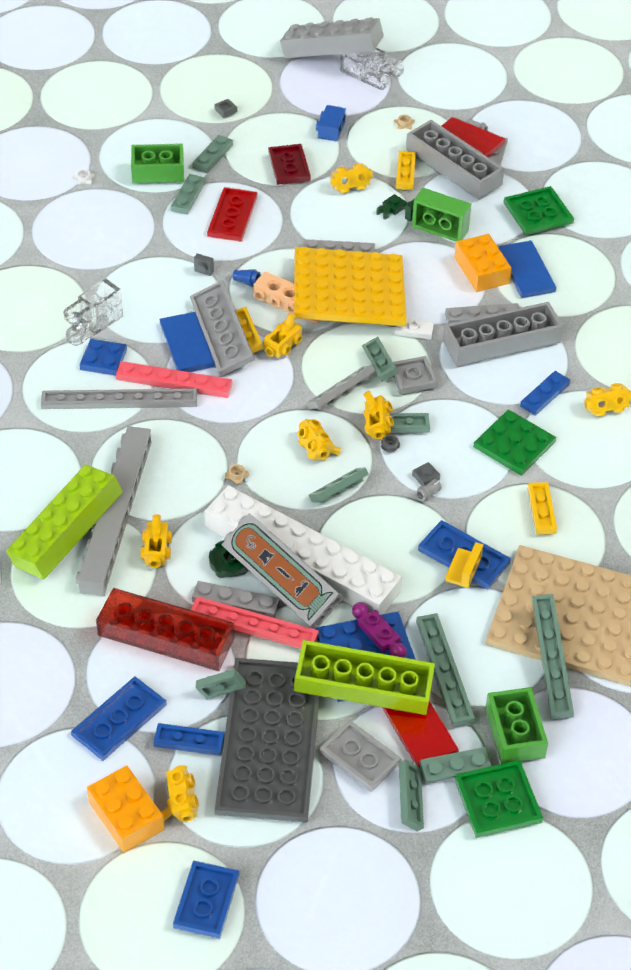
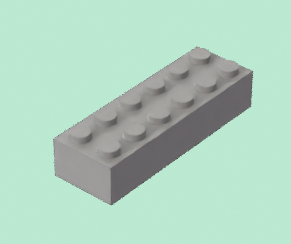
M369 17L363 20L324 21L318 24L311 22L305 25H291L280 40L285 58L375 51L384 34L380 18Z
M429 120L407 133V151L416 152L417 158L477 199L503 185L505 168L433 120Z
M548 301L445 324L443 342L455 365L460 366L561 343L564 326Z

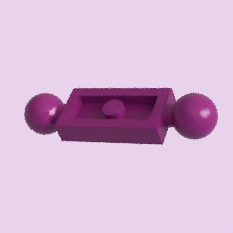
M363 602L354 604L352 614L358 619V626L382 652L389 649L391 656L405 658L407 650L400 643L401 637L376 610L369 613L368 606Z

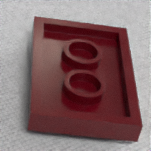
M302 143L268 147V154L277 185L311 181V174Z

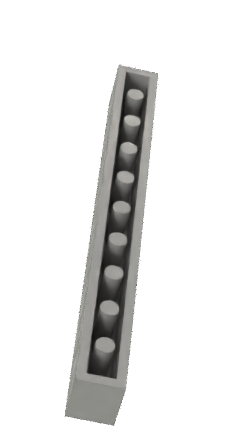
M127 426L126 432L122 433L121 448H117L116 463L113 462L111 474L115 475L123 493L92 526V538L88 539L86 544L87 553L81 559L82 569L76 575V584L79 585L80 593L105 596L152 444L151 429Z

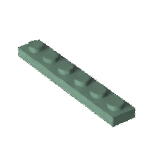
M554 595L532 596L531 600L551 720L574 717V710Z
M438 614L417 617L416 623L430 663H435L434 675L452 727L473 724L475 717Z

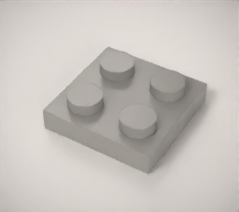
M426 356L393 362L399 372L393 377L401 394L438 387V381Z

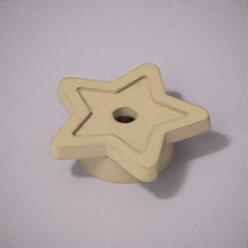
M404 114L400 115L398 119H394V123L398 125V130L403 128L411 130L415 120L411 119L409 115Z

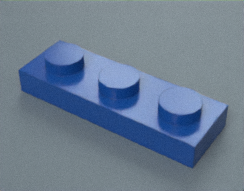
M554 371L521 401L520 407L536 416L570 385V379Z
M158 723L153 744L154 747L221 756L225 732Z

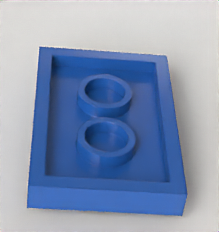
M193 860L173 921V928L220 939L239 879V870Z

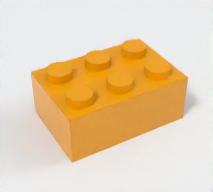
M490 234L456 241L454 258L476 292L510 283L511 266Z
M128 765L87 786L89 803L123 853L164 831L162 813Z

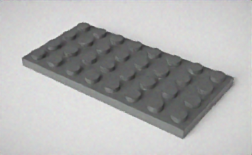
M235 658L234 669L246 680L245 688L230 693L215 815L308 823L320 696L294 691L298 662Z

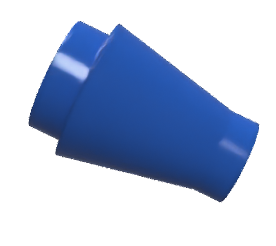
M256 269L234 270L233 280L254 287V283L261 276V273Z

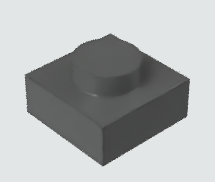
M225 99L215 103L214 110L225 118L237 113V106L229 99Z
M197 253L194 257V271L211 276L214 272V259Z
M429 462L412 470V476L422 486H425L433 479L440 480V473Z

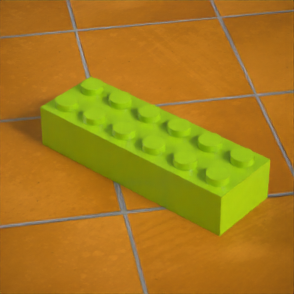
M85 464L6 550L14 566L45 580L123 493L115 475Z
M303 640L295 675L294 691L426 715L435 663Z

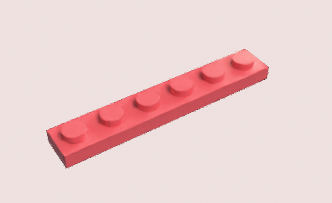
M121 361L116 373V380L170 389L197 388V393L224 398L229 397L233 385L232 379Z
M198 596L189 612L190 618L299 649L302 647L303 640L316 642L319 630Z

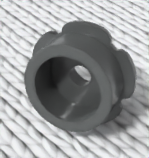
M392 434L384 436L381 441V448L389 453L395 452L400 447L398 438Z

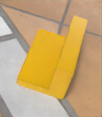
M475 542L472 551L458 548L445 576V581L469 588L482 558L484 544Z

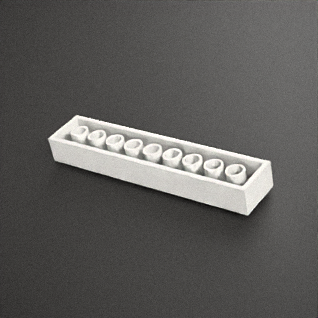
M229 485L204 511L205 527L223 537L229 532L234 531L238 526L239 520L250 513L344 597L342 601L351 606L358 602H363L368 606L369 613L376 610L382 615L401 593L402 576Z

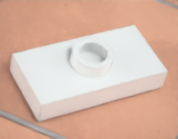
M407 319L406 326H395L394 335L431 340L434 322Z

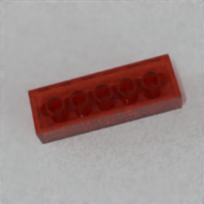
M117 588L112 589L96 619L97 633L100 637L215 671H220L235 639L234 622Z

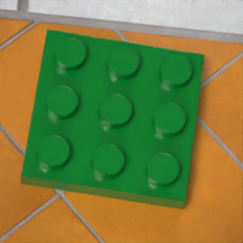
M552 186L504 197V205L525 235L573 224L574 217Z
M508 409L474 441L473 447L522 476L556 442V436Z
M520 760L455 774L454 780L476 838L543 822L542 813Z

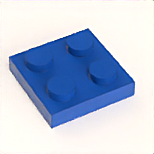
M90 338L79 364L80 370L116 376L119 365L127 352V344Z

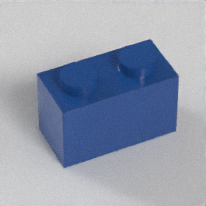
M326 105L325 110L321 111L320 121L316 123L318 138L338 141L346 122V108Z

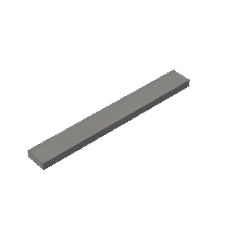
M197 388L42 391L41 409L197 407Z

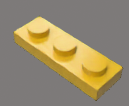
M399 151L396 189L413 190L416 152Z
M247 307L236 310L252 353L264 349Z
M548 482L528 483L527 489L536 535L556 534L557 525Z

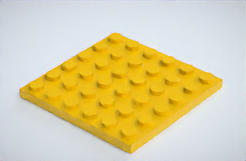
M295 247V318L406 326L402 255Z

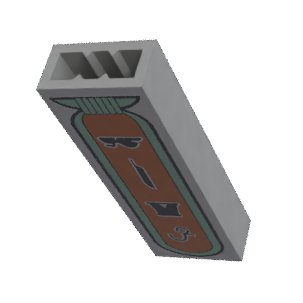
M250 513L239 520L238 526L234 531L229 532L225 536L224 542L221 544L315 630L344 599L338 591Z

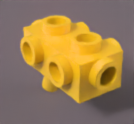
M363 163L353 164L351 168H346L345 166L338 167L336 171H331L330 183L340 193L349 192L350 188L353 187L365 189L367 188L366 185L370 184V179H373L372 170L368 169ZM343 178L347 179L346 183H342Z
M289 313L286 320L278 324L274 331L265 336L263 340L264 350L269 357L276 356L280 358L282 355L286 356L294 344H300L302 340V326L294 322L295 314Z
M614 383L610 385L611 387L606 388L594 387L591 391H586V398L584 399L585 408L595 416H604L606 411L611 410L616 413L623 412L624 408L629 407L631 390H628L621 383Z
M367 391L363 394L366 399L365 410L363 411L366 419L364 429L368 436L380 440L386 434L391 433V427L394 426V421L390 416V412H393V407L390 401H386L382 395L374 398L371 392Z
M305 419L299 423V430L297 432L299 437L298 443L307 449L308 458L314 461H326L330 453L340 454L341 448L333 444L318 420Z
M155 514L152 516V522H147V529L142 532V542L145 543V546H141L140 557L144 559L145 565H149L151 568H159L161 565H166V559L170 560L171 547L167 546L168 543H172V531L168 530V522H161V515Z
M176 766L173 770L166 771L170 798L167 799L169 806L161 811L163 821L174 815L180 822H189L198 817L199 801L196 794H194L196 782L193 774L188 772L186 766Z

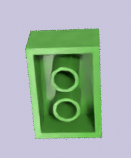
M183 144L131 145L132 183L184 182Z
M422 188L414 199L412 227L455 242L463 240L469 231L472 204Z
M527 687L487 693L485 709L500 763L545 758L548 741L532 688Z

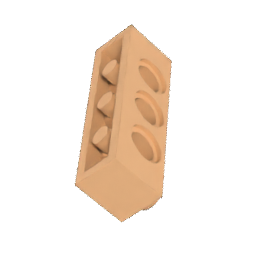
M265 271L254 283V298L294 314V283ZM305 319V320H307V321H311V322L316 323V324L320 321V320H313V319Z

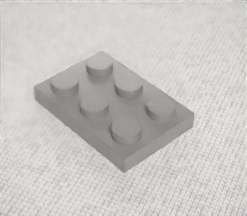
M350 719L320 747V753L371 792L401 762L400 756Z

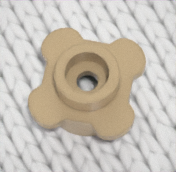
M240 464L230 466L229 472L225 473V478L232 480L237 485L241 484L242 480L249 476V472Z

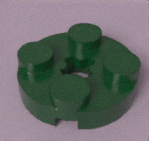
M224 540L215 544V548L212 551L210 550L209 565L217 577H236L248 572V569L221 545ZM227 556H231L233 560H226Z

